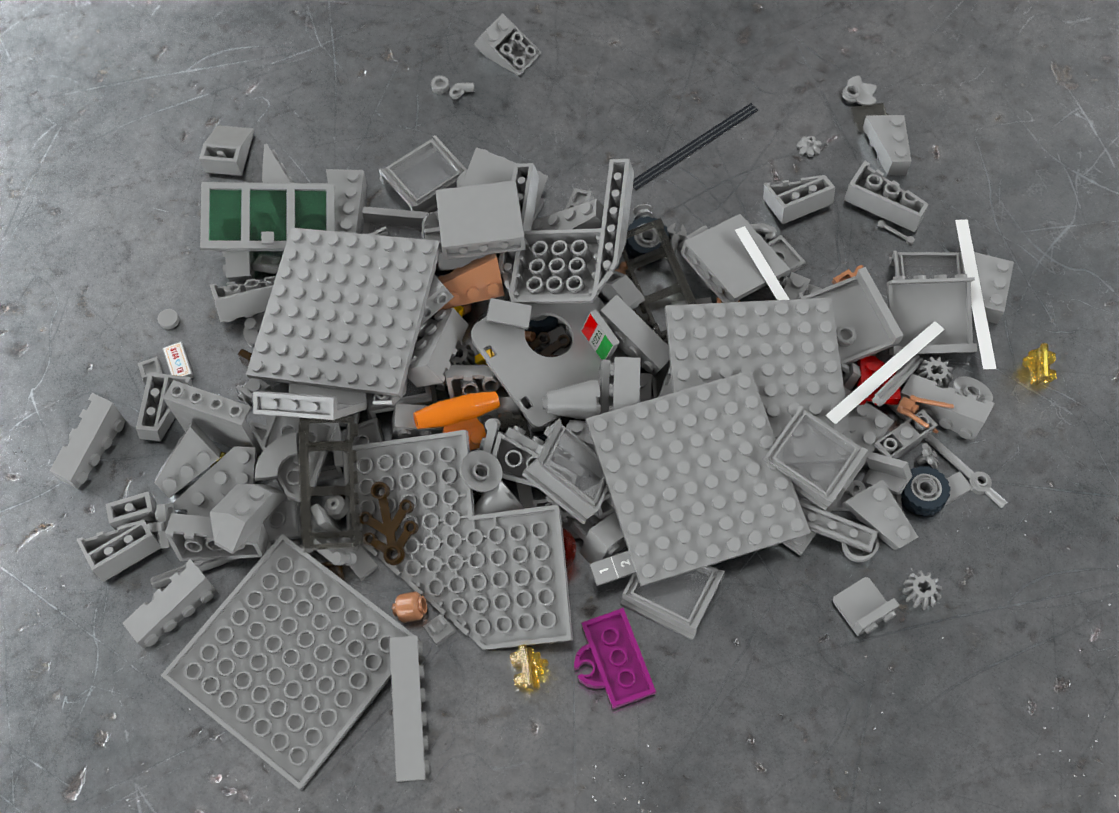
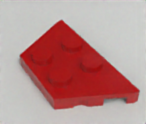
M873 355L858 360L857 365L860 366L861 376L858 379V387L885 363ZM896 371V372H895L891 377H889L883 384H881L876 390H874V391H873L868 397H866L859 405H865L866 401H872V399L875 397V394H876L898 371ZM900 387L884 404L897 405L901 399Z

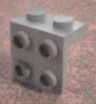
M864 577L833 597V603L857 636L864 632L867 634L878 627L877 624L883 620L885 622L891 620L897 615L895 611L900 606L894 598L887 602L868 577Z

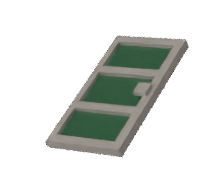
M201 183V251H284L291 228L335 231L334 183Z

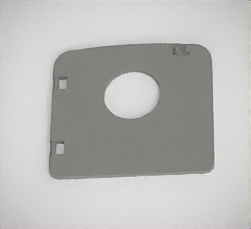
M598 296L593 303L525 304L532 306L530 321L538 316L548 315L562 320L570 329L572 345L566 353L558 357H545L534 352L526 342L525 329L523 327L496 322L488 323L486 322V317H484L471 330L473 345L484 357L497 379L523 412L529 424L534 428H542L561 417L547 414V409H543L542 397L546 396V392L589 380H598L599 382V367L602 360L581 332L589 313L595 309L599 312L605 306ZM490 347L495 356L490 358L484 349ZM617 347L610 362L614 363L615 357L629 356ZM526 398L532 407L526 409L521 400Z

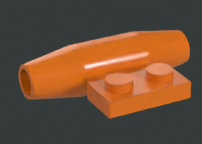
M496 391L469 393L431 404L414 412L413 416L417 429L443 427L442 433L467 430L469 449L474 450L480 448L482 438H486L484 425L477 417L499 408L500 402Z

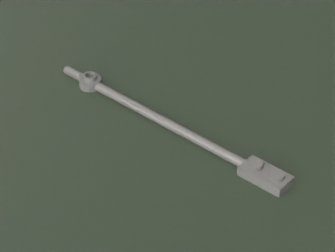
M886 404L905 422L910 419V417L897 412L898 404ZM931 433L924 438L969 479L968 482L973 487L971 490L973 493L978 495L986 494L1000 508H1003L1008 503L991 488L992 480L988 474L984 472L974 473ZM978 479L983 480L984 484L979 483Z

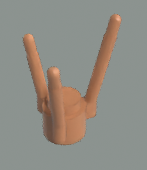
M911 395L910 398H902L897 412L910 417L925 428H929V424L916 416L919 410L917 402L947 408H954V405ZM935 428L933 432L938 433V430Z

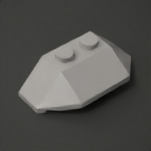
M237 484L210 511L215 545L234 554L287 497L285 492L266 484Z

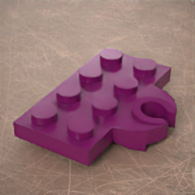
M624 608L581 622L588 644L582 646L576 653L574 670H578L584 664L590 665L593 669L588 675L580 674L577 676V679L582 684L593 689L605 688L612 709L656 694L655 687Z

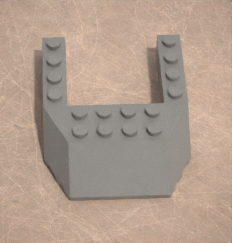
M610 159L601 228L531 231L540 176L533 163L514 164L512 181L516 180L525 250L500 253L499 257L500 273L511 301L520 304L593 303L617 268L627 240L634 170L630 159Z

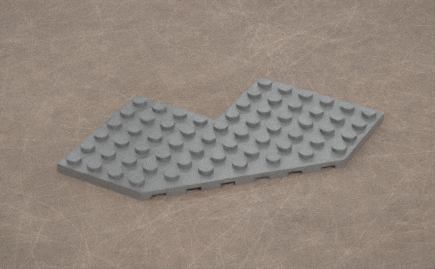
M467 430L343 447L345 498L349 504V510L346 514L347 532L384 562L396 575L406 581L411 588L424 596L434 608L452 621L457 628L475 641L483 650L573 640L561 507L559 504L475 515L473 489L465 484L460 474V464L463 458L470 453ZM375 482H383L390 488V494L387 498L392 520L399 510V504L402 500H409L414 504V510L406 514L395 533L396 542L403 533L404 524L407 521L416 522L419 529L416 534L410 536L404 546L405 558L401 564L396 566L385 562L383 552L363 542L364 534L371 532L377 535L378 540L387 544L385 535L369 525L360 523L358 519L361 512L367 511L373 515V518L383 523L379 501L371 495V487ZM381 488L379 494L383 495L385 489ZM409 503L404 505V510L409 509ZM367 514L363 517V521H368L369 516ZM410 524V525H409V527H408L409 532L414 529V525H413V524ZM372 535L368 537V543L373 541ZM394 551L392 553V557L396 558L398 556V552Z

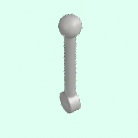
M883 220L878 222V227H884L906 240L907 244L912 245L914 243V237H908L886 225Z

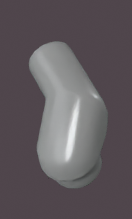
M456 83L449 91L450 97L458 99L465 92H474V83Z
M765 223L750 224L757 233H766V239L776 238L775 232L777 231L775 227Z

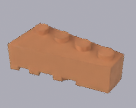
M488 254L480 259L477 258L466 266L458 267L452 270L453 272L438 277L454 296L439 310L505 296L496 254Z

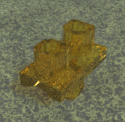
M1042 343L1039 348L1028 352V356L1022 359V365L1028 367L1029 372H1031V384L1038 385L1041 382L1050 383L1057 378L1056 371L1049 368V365L1055 362L1056 354L1049 351L1048 344Z
M525 644L518 646L519 651L510 654L512 666L515 668L522 666L523 673L516 674L513 677L515 686L518 688L529 687L533 690L539 689L538 676L544 675L543 668L547 667L549 662L547 659H541L540 652L534 653L533 648H527Z

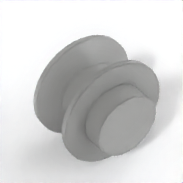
M648 204L636 206L633 209L634 220L646 216L653 218L652 207Z
M334 495L327 499L324 509L333 519H341L348 513L349 504L341 496Z

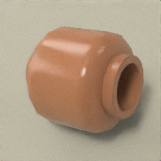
M418 592L399 594L392 605V611L394 616L398 617L403 623L418 621L427 612V602L425 597L421 596Z

